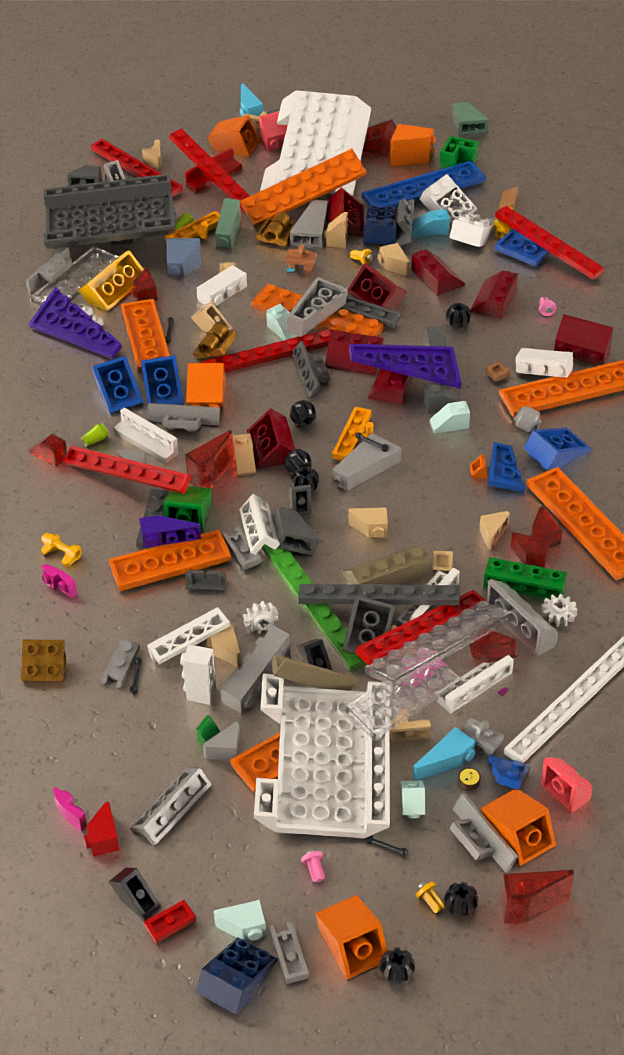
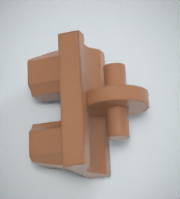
M299 245V249H288L285 263H288L289 268L297 269L299 265H304L306 271H312L317 259V253L304 250V245Z

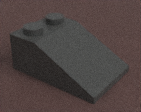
M356 595L348 621L343 651L357 655L355 652L358 646L390 631L395 606Z

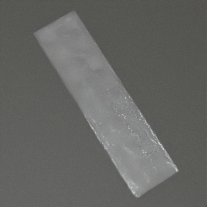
M480 601L469 609L463 610L461 615L449 618L448 622L443 625L434 626L432 631L420 634L416 640L405 642L403 647L389 651L387 656L373 660L372 664L364 666L365 674L395 687L511 621L512 613L486 601Z

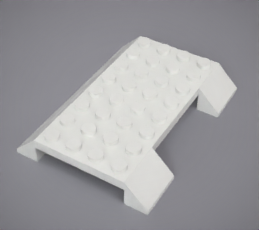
M296 90L284 98L277 124L288 126L280 160L265 169L260 191L351 148L361 161L371 107L358 97L350 95ZM356 180L342 186L352 196ZM338 188V189H336V190H334V191H332V192H329V193H327V194H334V193H335L336 191H338L340 188Z
M263 674L260 710L280 724L278 779L256 778L254 818L272 831L280 833L366 838L389 828V683L368 681L367 691L360 692L283 686V678L276 677L273 674Z

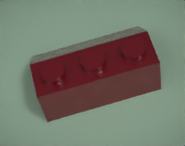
M341 187L328 198V224L342 213L348 212V235H363L364 205Z
M427 249L412 254L411 270L436 296L465 286V283L438 256Z
M364 263L347 291L359 300L390 310L398 307L408 293L366 263Z
M502 270L486 279L470 312L503 319L517 290L518 274Z
M563 314L555 339L554 351L572 352L574 359L599 366L604 365L610 355L613 327Z
M333 330L328 343L325 360L326 368L375 376L378 368L351 361L349 345H383L384 338Z
M380 369L368 399L403 405L414 377Z
M272 408L246 430L247 434L251 436L254 461L257 468L284 465L285 457L290 451L295 450L287 418Z

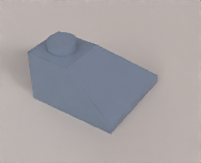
M167 238L168 276L184 277L202 267L200 238Z

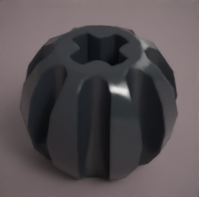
M462 303L452 304L446 312L447 322L455 328L465 327L471 319L469 307Z
M306 400L297 401L290 408V418L295 425L300 427L308 426L316 419V409L311 402Z
M302 449L290 451L285 457V468L291 475L301 466L312 467L310 455Z
M301 466L293 472L291 478L293 487L310 485L311 493L318 487L319 476L316 470L309 466Z
M461 882V884L453 883L450 885L449 889L445 892L444 901L450 913H455V916L461 917L462 915L469 916L473 914L474 909L478 906L479 898L473 886H468V883Z
M394 947L392 951L387 950L380 960V971L388 982L394 981L395 984H401L402 981L407 982L415 970V961L411 953L407 950H400V947Z

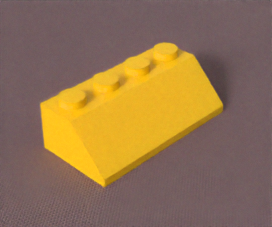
M128 250L78 291L88 304L107 312L149 275Z

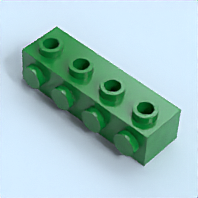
M489 557L484 573L483 587L488 588V580L494 579L506 583L517 594L551 600V595H554L556 598L560 594L563 595L567 572Z

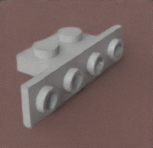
M69 246L60 250L26 279L29 294H32L46 281L54 282L73 265Z
M148 404V421L162 422V427H167L168 430L183 428L186 431H196L201 425L219 426L220 407Z
M461 793L453 807V811L461 820L453 822L450 830L475 860L493 857L505 873L509 872L518 855L465 793Z

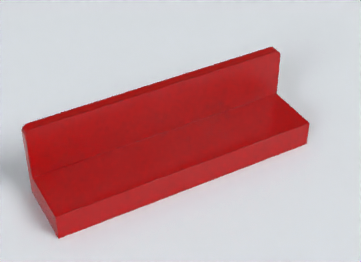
M232 148L212 157L229 175L242 170V164L234 159ZM197 166L185 171L186 187L194 193H198L215 184Z

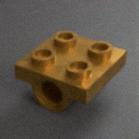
M278 212L274 218L269 217L265 220L256 234V240L286 246L290 241V231L296 223L290 222V218L286 213Z
M215 323L193 352L195 359L223 356L238 336L236 330H228L225 325Z
M22 639L21 681H64V671L66 669L65 640Z

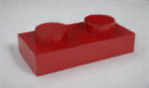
M182 900L144 921V927L157 944L196 922V915L186 901Z

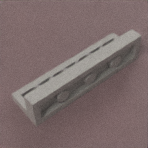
M200 768L185 769L130 827L133 833H143L151 845H156L212 785Z

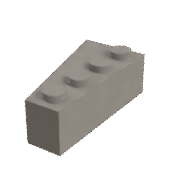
M317 277L289 313L286 331L300 337L305 335L346 304L348 289Z
M272 624L267 626L266 631L268 633L265 637H259L255 642L256 648L251 655L247 653L243 658L241 669L236 668L220 689L221 702L241 714L246 708L252 706L259 694L261 695L263 674H273L272 658L275 655L292 659L290 634Z

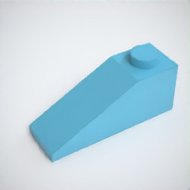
M241 84V116H244L245 113L259 116L263 111V103L244 84Z
M447 210L430 211L413 219L411 238L449 235V215Z
M455 727L413 766V779L415 781L459 768L466 761H471L476 753L475 740Z

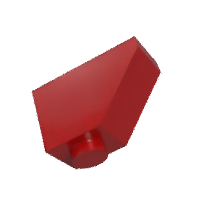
M105 802L88 823V835H84L87 849H92L93 857L120 850L110 803Z

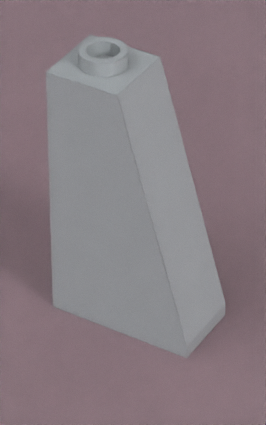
M311 201L290 231V246L304 245V247L322 248L324 230L326 229L328 218V201Z
M371 433L367 438L379 444L388 445V451L383 452L381 448L363 440L332 469V483L347 491L398 464L401 461V447Z

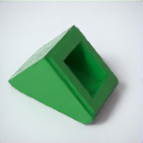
M209 715L196 728L197 743L201 745L220 733L219 728Z

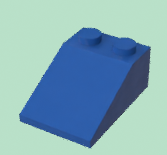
M176 355L141 361L148 404L184 405Z
M126 356L92 366L94 380L110 414L118 412L123 408L127 409L144 403Z
M567 427L533 430L524 446L529 456L538 460L541 466L547 470L556 467L561 468L591 450L585 442Z

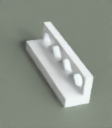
M126 408L120 410L122 421L113 427L116 435L165 464L179 454L176 437Z
M252 494L239 511L250 552L256 555L264 544L276 550L280 542L268 502Z
M452 568L448 574L438 571L427 585H437L439 579H442V581L438 585H459L460 571ZM409 605L396 619V624L401 626L407 623L404 620L406 617H410L411 621L441 605H420L417 610V605Z
M217 607L148 644L150 657L154 663L158 662L160 665L187 650L189 644L196 645L230 627V622Z
M494 655L434 694V700L451 714L512 674L514 660L509 655L503 659Z

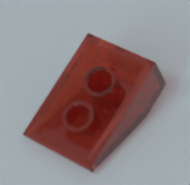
M393 119L367 128L362 152L379 154L390 152L391 138L396 130Z
M231 430L185 454L187 474L192 477L189 482L192 486L212 488L234 460L233 434Z
M558 870L503 874L500 901L504 924L518 925L523 922H529L569 900L574 871Z

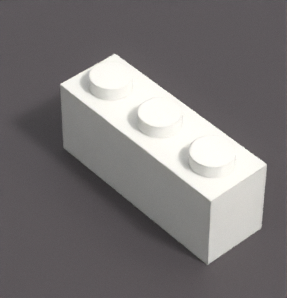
M232 265L197 287L198 301L204 305L211 301L215 306L219 305L247 287L246 273Z
M521 348L516 356V373L567 378L573 369L572 352Z
M189 644L186 652L182 653L180 664L183 665L182 678L185 680L183 691H186L188 701L211 705L217 690L213 649Z

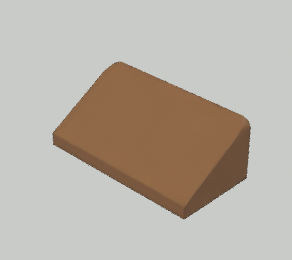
M518 186L503 191L498 210L504 206H510L513 210L515 209L519 190Z

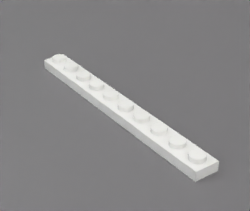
M624 636L504 748V754L513 761L517 760L524 763L624 667Z

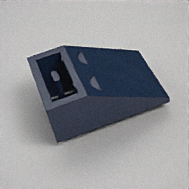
M376 205L367 207L363 243L395 244L398 208L393 206L383 208Z
M237 937L201 969L196 993L234 1014H238L250 1002L278 958Z

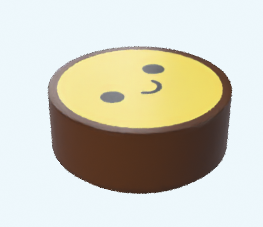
M465 768L460 771L458 782L463 789L474 790L480 785L481 776L476 769Z

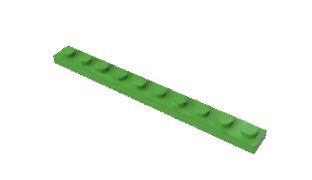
M266 544L262 546V550L298 599L300 584H313L289 550L276 548L275 550ZM302 604L349 671L367 664L358 655L343 651L347 630L328 604Z

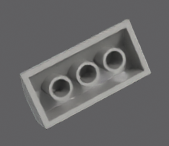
M494 579L488 580L486 608L537 657L557 646L558 632L544 620L541 614L534 611L530 604L524 601L506 583Z

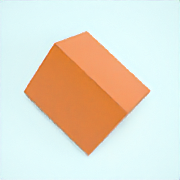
M484 454L480 455L470 464L472 478H488Z

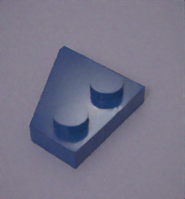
M489 755L488 765L493 766L492 773L496 776L497 783L519 790L529 774L530 766H526L521 761H510Z

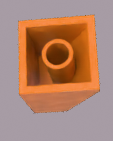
M249 115L219 121L207 137L214 150L224 152L232 148L233 154L250 157L260 143V137Z
M398 124L391 138L390 166L429 163L435 155L433 145L435 144L436 135H433L434 129Z
M188 363L187 405L220 407V410H223L226 384L223 363Z
M513 789L481 807V812L518 855L515 862L519 866L526 864L556 846L548 808L521 790Z
M357 895L315 913L319 932L347 980L380 965V960L387 951L382 925Z

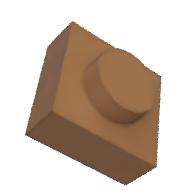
M500 361L485 369V373L495 382L510 376V370Z

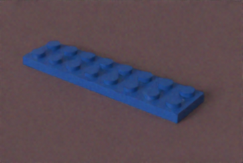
M468 161L362 192V199L369 207L376 205L383 208L387 206L397 208L399 207V200L406 199V201L413 199L414 202L421 201L420 197L424 190L446 174L460 189L485 182L486 176L472 161Z

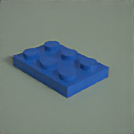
M511 229L495 244L496 251L535 267L550 254L549 251L514 229Z

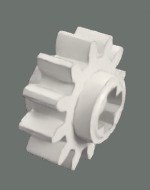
M562 594L557 598L551 595V600L544 599V604L541 607L542 617L544 619L549 618L548 624L554 622L556 627L560 623L567 626L568 621L574 622V618L577 616L576 602L570 603V597L565 599Z
M264 601L258 605L254 603L252 608L246 609L248 614H243V623L246 629L249 628L251 633L255 630L258 634L263 630L266 631L269 624L275 626L273 621L279 620L277 616L279 613L271 602L265 605Z

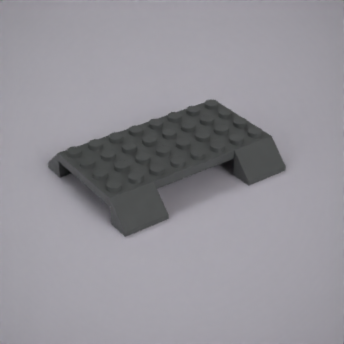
M170 174L44 189V202L46 206L44 245L47 249L176 233Z

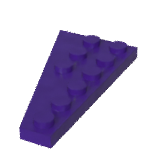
M56 286L28 323L32 329L110 359H114L122 348L121 343L115 337L106 332L100 324L93 321L78 305L71 302Z
M377 344L349 345L352 362L461 388L462 383L453 347Z

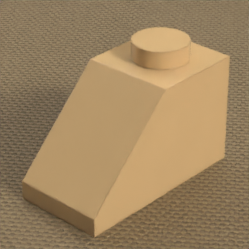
M348 212L342 213L328 224L327 230H324L323 239L326 240L327 247H346L348 239Z
M398 243L380 247L378 261L385 270L409 275L410 261Z
M212 301L201 307L191 317L199 328L207 333L215 323L225 325L228 330L233 328Z
M250 434L233 435L232 445L237 476L255 475L256 470Z
M387 507L348 509V524L368 538L388 537Z
M230 623V627L207 638L206 645L207 648L213 649L215 657L239 667L241 666V654L233 625Z

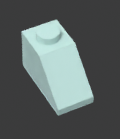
M278 304L266 310L267 327L283 341L299 337L286 331L290 312L281 304Z
M466 401L448 403L430 419L434 434L469 429L470 411Z
M400 781L402 814L407 815V818H420V815H425V787L423 781Z
M259 900L213 911L215 926L236 938L255 941L266 936V923Z

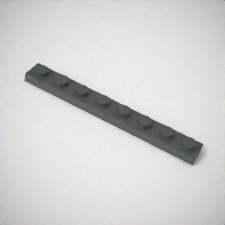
M300 584L298 602L299 604H353L357 595L391 605H459L460 585Z

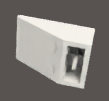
M447 174L425 189L420 197L422 203L430 211L447 210L451 225H453L454 219L460 218V216L471 215L477 210L476 206Z
M477 214L466 215L465 217L460 216V218L453 221L450 238L480 247L486 244L497 228L493 223L494 219L491 218L482 219Z

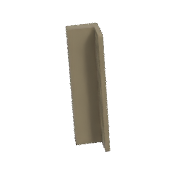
M275 655L272 658L273 675L320 689L351 691L358 683L357 678L279 655Z

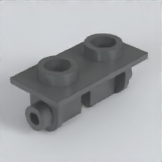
M190 569V571H186V589L225 590L227 574L222 572V570L207 571V574H204L203 570Z

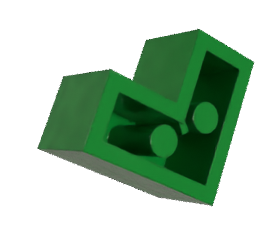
M449 136L440 151L439 167L447 168L457 165L459 162L472 161L475 163L478 158L479 142Z

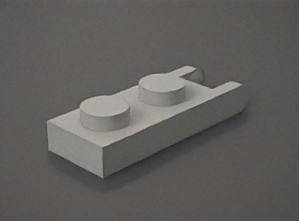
M239 526L235 527L236 534L228 536L226 532L221 533L225 543L244 570L262 563V558L258 552L256 555L250 552L247 537Z
M120 639L101 679V684L106 685L109 679L117 680L118 688L123 687L140 650L139 643Z
M292 921L287 922L289 930L276 933L274 925L269 926L286 984L309 978V972Z

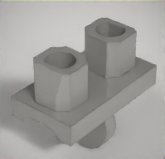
M471 718L468 724L461 729L463 733L474 739L475 745L483 748V752L487 755H492L504 740V736L489 728V723L485 720L480 723Z

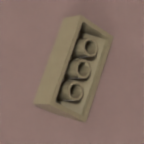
M411 546L344 570L342 574L349 584L402 585L429 575L430 557L422 546Z

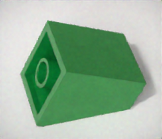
M188 486L184 494L170 491L163 502L165 517L199 523L200 532L203 534L213 502L212 488Z

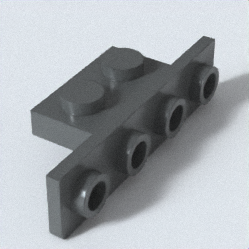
M406 199L399 200L395 243H398L401 248L411 245L414 212L413 199L408 201Z
M300 341L297 347L294 348L292 355L307 394L310 398H313L321 386L319 382L328 384L331 378L323 358L318 354L307 353L304 342Z

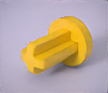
M366 248L363 251L353 250L350 252V258L361 261L363 265L364 263L368 265L371 262L372 251Z
M433 881L428 884L423 882L418 886L420 890L415 896L418 899L423 898L434 913L437 914L445 908V903L434 890L436 884Z

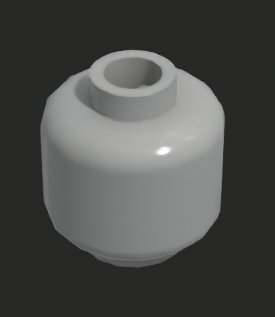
M529 406L520 407L514 418L516 427L526 432H531L534 428L538 429L542 420L539 419L540 412Z

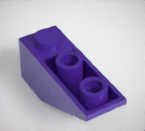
M159 515L139 518L144 548L201 539L199 523Z

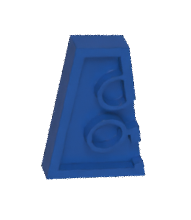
M493 443L488 485L524 493L526 487L522 483V475L518 471L517 460L511 445Z

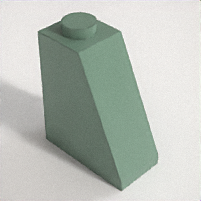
M468 102L453 103L452 116L458 135L488 133V118Z
M224 198L215 233L216 247L232 249L241 228L240 200Z

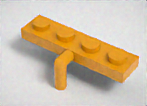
M213 211L176 230V233L166 235L165 241L167 242V238H196L198 236L206 240L208 239V231L217 227L220 214L217 211Z
M354 407L332 452V459L342 461L358 446L359 441L362 439H357L355 437L356 433L360 432L365 437L373 433V423L369 422L372 410Z

